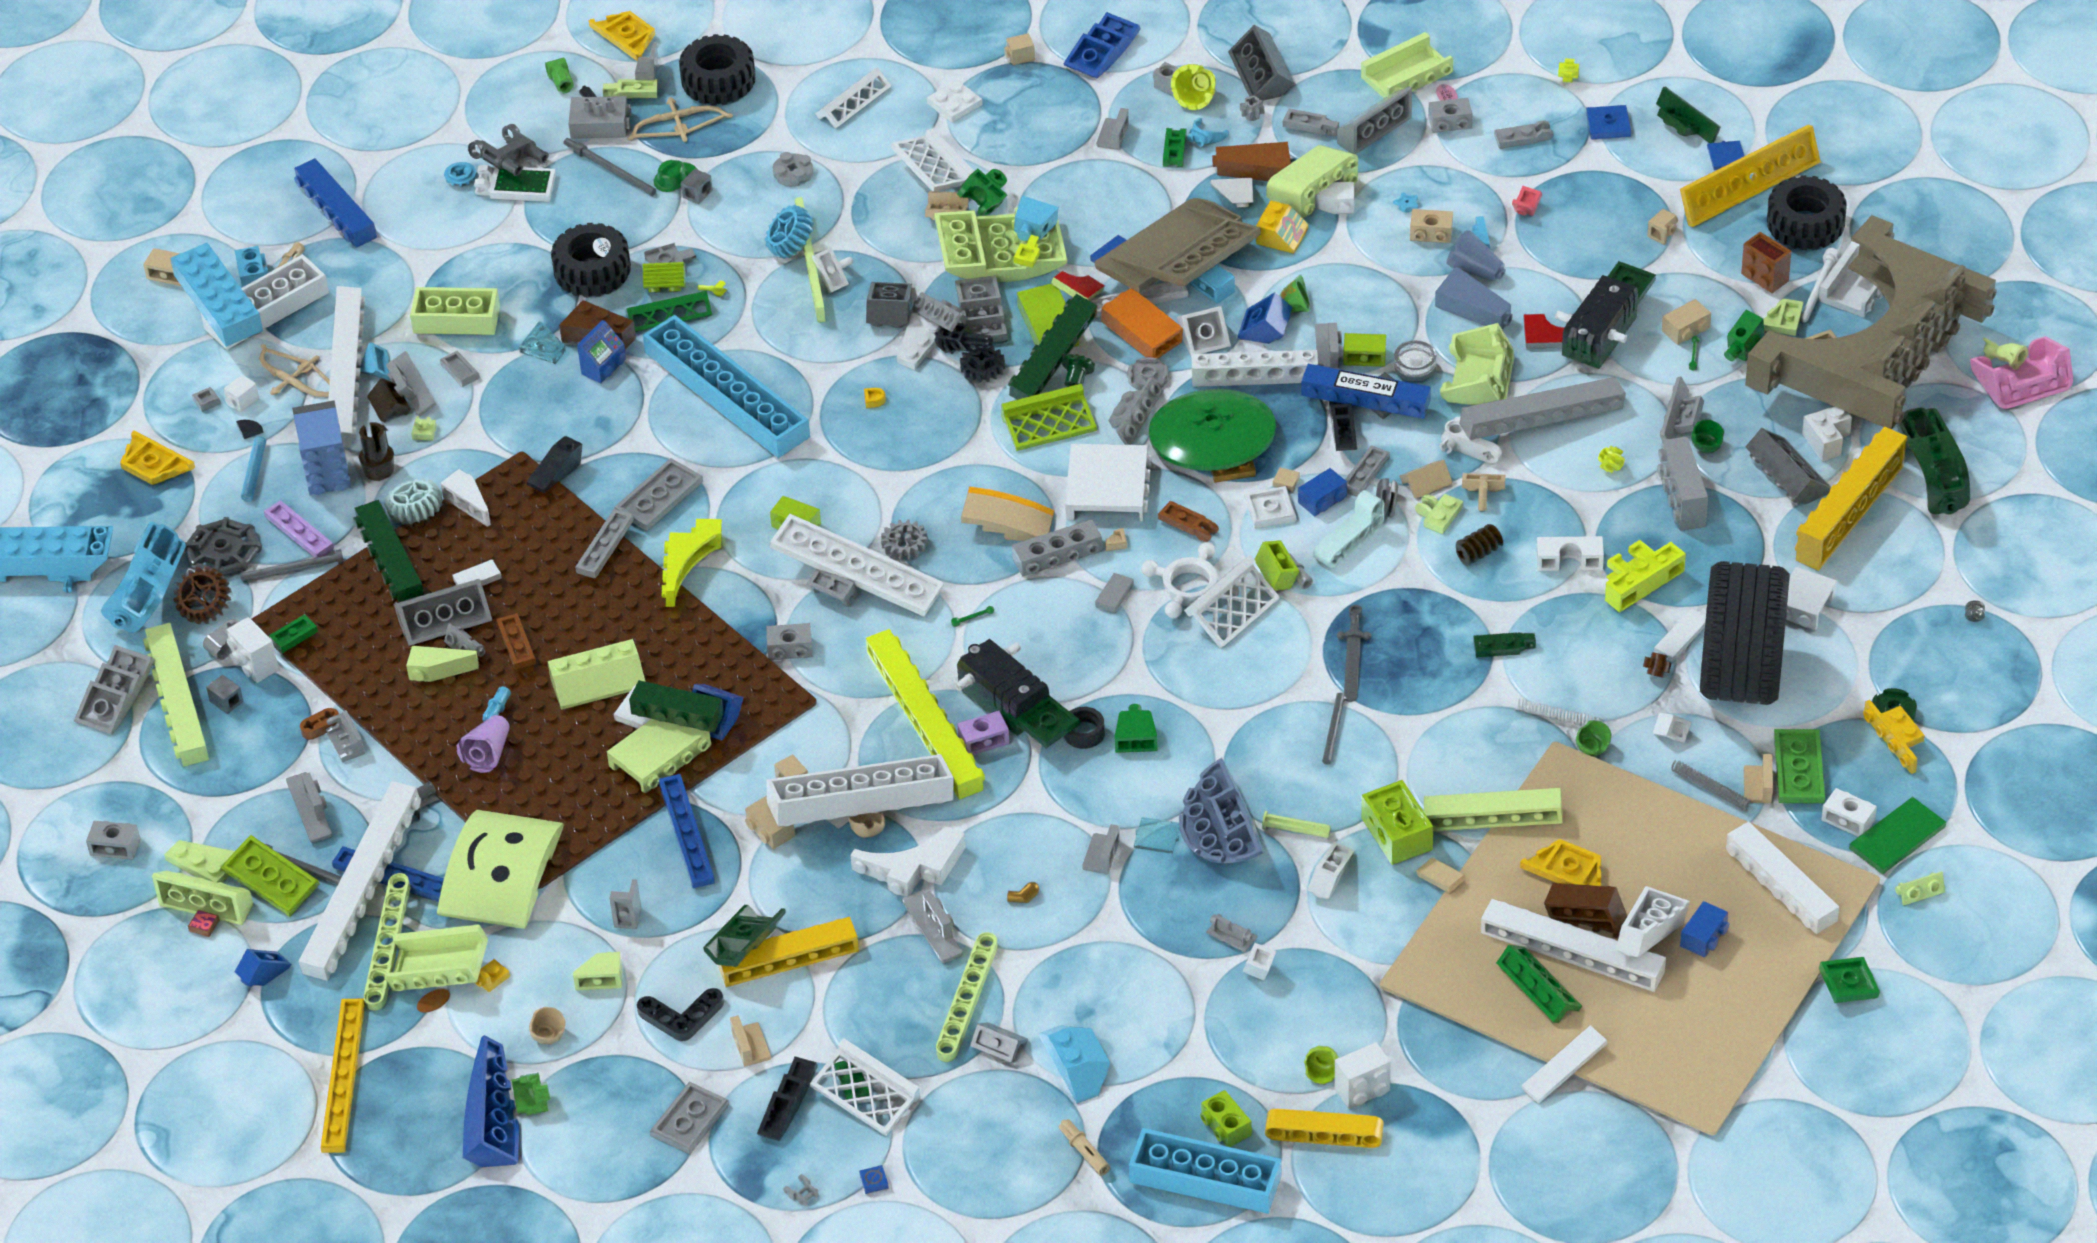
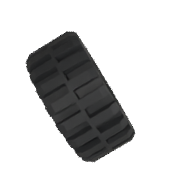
M713 34L710 37L708 35L703 36L702 39H696L692 44H689L680 55L679 68L682 88L695 101L699 100L700 103L705 105L706 103H710L713 106H717V104L726 105L728 102L732 101L733 103L738 101V98H743L753 88L756 80L753 52L744 41H740L737 37L732 38L726 34L723 36H719V34ZM714 69H723V70H718V71H710V70H714Z
M1801 175L1799 178L1791 177L1788 181L1780 182L1769 195L1767 210L1768 230L1776 240L1779 239L1781 244H1787L1793 249L1801 248V250L1807 251V249L1818 250L1819 247L1825 248L1830 245V242L1834 243L1844 231L1847 201L1843 192L1840 189L1838 190L1834 183L1830 184L1829 180L1824 178L1821 180L1817 176L1807 177V175ZM1799 211H1810V212H1814V213H1816V214L1806 215V214H1801V213H1798V212H1799Z
M603 223L579 224L573 229L570 227L564 234L561 233L552 245L551 259L556 282L568 293L572 292L575 296L583 295V297L590 298V296L600 297L604 293L607 295L613 289L617 290L621 287V283L624 284L630 274L631 262L628 242L623 234L612 226H605ZM598 238H606L611 245L610 251L604 257L598 255L593 249V243ZM589 258H601L593 262H581Z

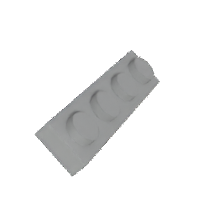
M613 509L576 565V573L596 579L634 521L633 514Z

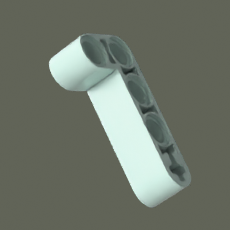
M1363 490L1356 498L1355 513L1317 544L1313 551V557L1330 568L1337 566L1382 526L1384 521V501L1367 490Z

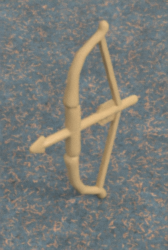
M669 97L666 104L670 105L672 112L661 115L656 114L642 120L635 125L632 134L627 139L631 141L634 138L681 136L683 142H687L686 134L723 118H732L733 114L726 113L721 108L710 105L691 106L690 108L677 110L674 104L676 100ZM704 111H715L722 114L690 129H687L686 124H682L680 120L681 117ZM675 119L677 124L674 127L675 132L636 134L638 129L650 123Z
M261 344L262 351L259 360L262 366L274 377L277 376L284 380L277 387H272L271 395L280 393L282 388L287 384H291L301 392L317 397H329V391H316L296 379L301 373H307L313 368L330 385V379L314 365L319 360L318 355L308 361L269 349L265 344ZM268 352L301 362V364L297 366L298 370L289 375L268 364L264 357L265 353Z

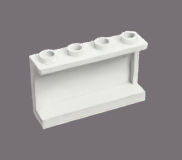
M1852 241L1820 285L1818 301L1864 318L1868 311L1873 310L1877 298L1881 299L1883 294L1869 280L1848 269V266L1859 254L1860 244Z

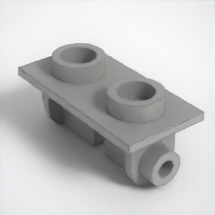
M451 623L448 624L444 642L452 649L477 651V656L479 657L485 654L484 646L476 640L471 641L472 637L462 627H454Z
M1213 914L1211 916L1210 923L1212 925L1206 931L1207 934L1243 952H1246L1258 938L1257 935L1251 933L1250 929L1233 924L1220 914Z

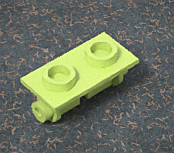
M1932 872L1928 876L1906 883H1899L1895 887L1897 895H1901L1902 905L1904 906L1945 893L1943 872Z

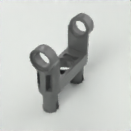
M509 124L502 128V136L507 145L499 149L483 140H475L468 145V152L472 158H482L496 168L505 169L514 176L520 175L523 166L518 164L517 161L526 157H532L543 164L549 157L548 152L538 148L533 140L521 134L515 124ZM508 129L512 132L513 138L509 136ZM475 145L480 148V153L476 151Z

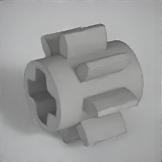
M1256 96L1245 98V103H1240L1241 116L1249 121L1260 119V114L1265 113L1263 100H1259Z

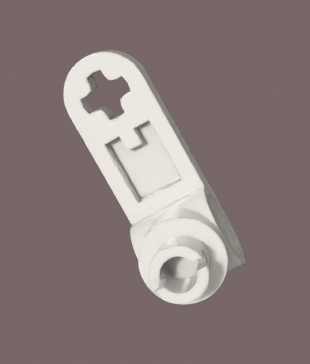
M1455 417L1445 424V431L1441 436L1442 442L1439 445L1443 452L1451 453L1452 450L1490 464L1496 463L1502 456L1500 447L1493 442L1482 438L1469 440L1459 424L1460 417Z

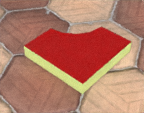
M1064 271L1054 276L1051 281L1052 285L1068 295L1074 297L1078 294L1089 301L1103 292L1105 285L1089 275L1078 277Z

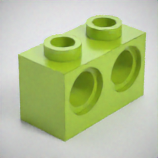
M1226 1090L1201 1102L1200 1117L1202 1122L1206 1126H1210L1216 1139L1219 1142L1222 1141L1226 1147H1232L1252 1136V1121Z

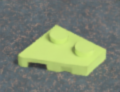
M1789 299L1779 301L1776 307L1767 312V316L1764 318V331L1770 330L1780 334L1796 336L1804 302Z

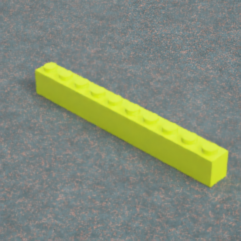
M887 629L866 637L869 657L931 756L942 755L954 778L953 791L960 800L983 791L985 775L982 769L977 768L972 753L966 751L964 740L958 738L953 723L949 724L945 710L939 708L936 696L930 694L926 680L920 678L917 666L915 664L912 665L907 650L903 651L898 636H894L891 630Z

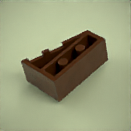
M582 300L559 324L561 341L567 344L569 341L580 342L603 320L606 321L624 343L626 350L636 339L634 321Z
M1552 883L1544 901L1549 918L1576 927L1579 924L1593 927L1592 931L1597 933L1600 930L1614 933L1613 937L1618 939L1621 927L1627 918V913L1617 887Z

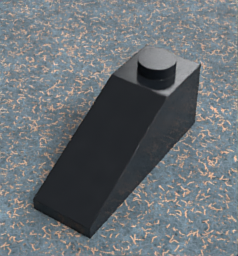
M567 436L561 438L548 451L528 479L527 485L542 493L548 491L581 464L583 444Z

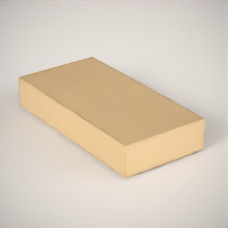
M1433 857L1416 870L1418 877L1448 893H1451L1466 880L1463 873Z

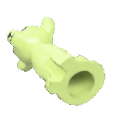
M1985 337L1983 338L1986 342L1983 350L1984 356L1990 360L1998 358L2000 361L2009 362L2010 367L2018 370L2028 356V348L2024 345L2008 343L1998 346L1995 342Z

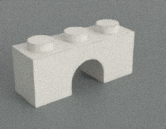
M1602 536L1537 537V571H1559V563L1565 558L1578 560L1581 570H1603Z

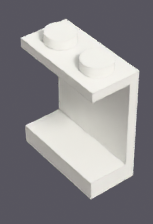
M1795 567L1789 580L1786 621L1816 630L1818 615L1827 600L1832 601L1835 596L1837 580Z

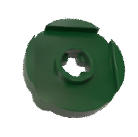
M1888 688L1883 690V693L1878 696L1876 694L1872 699V703L1880 713L1891 710L1892 706H1901L1912 720L1916 716L1917 703L1913 698L1912 700L1909 697V693L1902 689Z

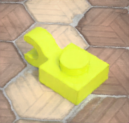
M1031 235L1027 245L1020 243L1014 255V263L1031 268L1034 267L1040 255L1039 244H1037L1038 236Z

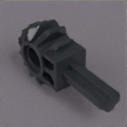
M960 320L952 332L942 326H938L939 330L934 333L936 345L945 354L948 352L953 354L956 350L968 352V348L971 345L989 347L994 344L993 336L973 333L969 326Z

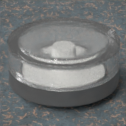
M1413 340L1402 343L1397 347L1394 354L1395 372L1401 378L1408 381H1423L1430 378L1436 371L1435 349L1423 341Z

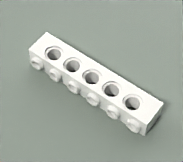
M1317 350L1191 354L1192 387L1301 383L1307 364L1318 365Z

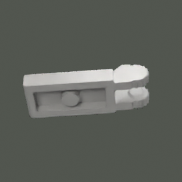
M1543 120L1537 121L1535 124L1494 130V136L1498 147L1502 149L1550 140L1553 137V132L1550 129L1549 122Z

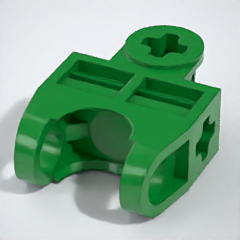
M977 168L968 176L956 194L960 198L973 199L978 205V214L980 216H987L996 210L1008 196L1001 189L1007 183V177L998 169H991L985 175Z

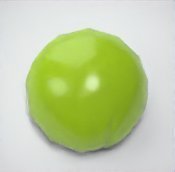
M1328 1046L1311 1048L1304 1060L1306 1076L1318 1084L1332 1082L1335 1078V1060L1339 1058L1337 1052Z

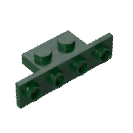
M1666 86L1663 87L1656 102V105L1660 107L1657 116L1663 119L1666 125L1675 128L1677 133L1682 136L1697 134L1708 143H1714L1721 126Z

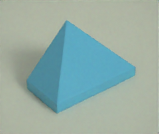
M370 342L359 367L360 372L390 381L387 375L390 372L386 366L389 363L387 350Z

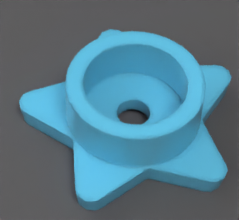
M1402 192L1401 197L1394 200L1393 204L1398 205L1402 212H1411L1412 209L1419 208L1416 203L1418 195L1409 196Z

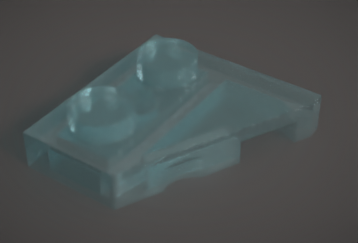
M542 322L536 324L519 346L520 353L556 364L566 352L565 345Z

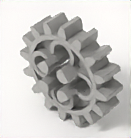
M907 519L906 523H902L901 520H898L896 525L890 523L891 528L885 527V533H881L882 548H885L886 554L891 553V558L897 555L899 560H902L904 556L910 560L911 555L918 557V551L924 552L925 546H928L927 531H924V526L918 527L917 521L911 524L910 519ZM907 532V534L905 535V546L902 547V545L904 544V533Z

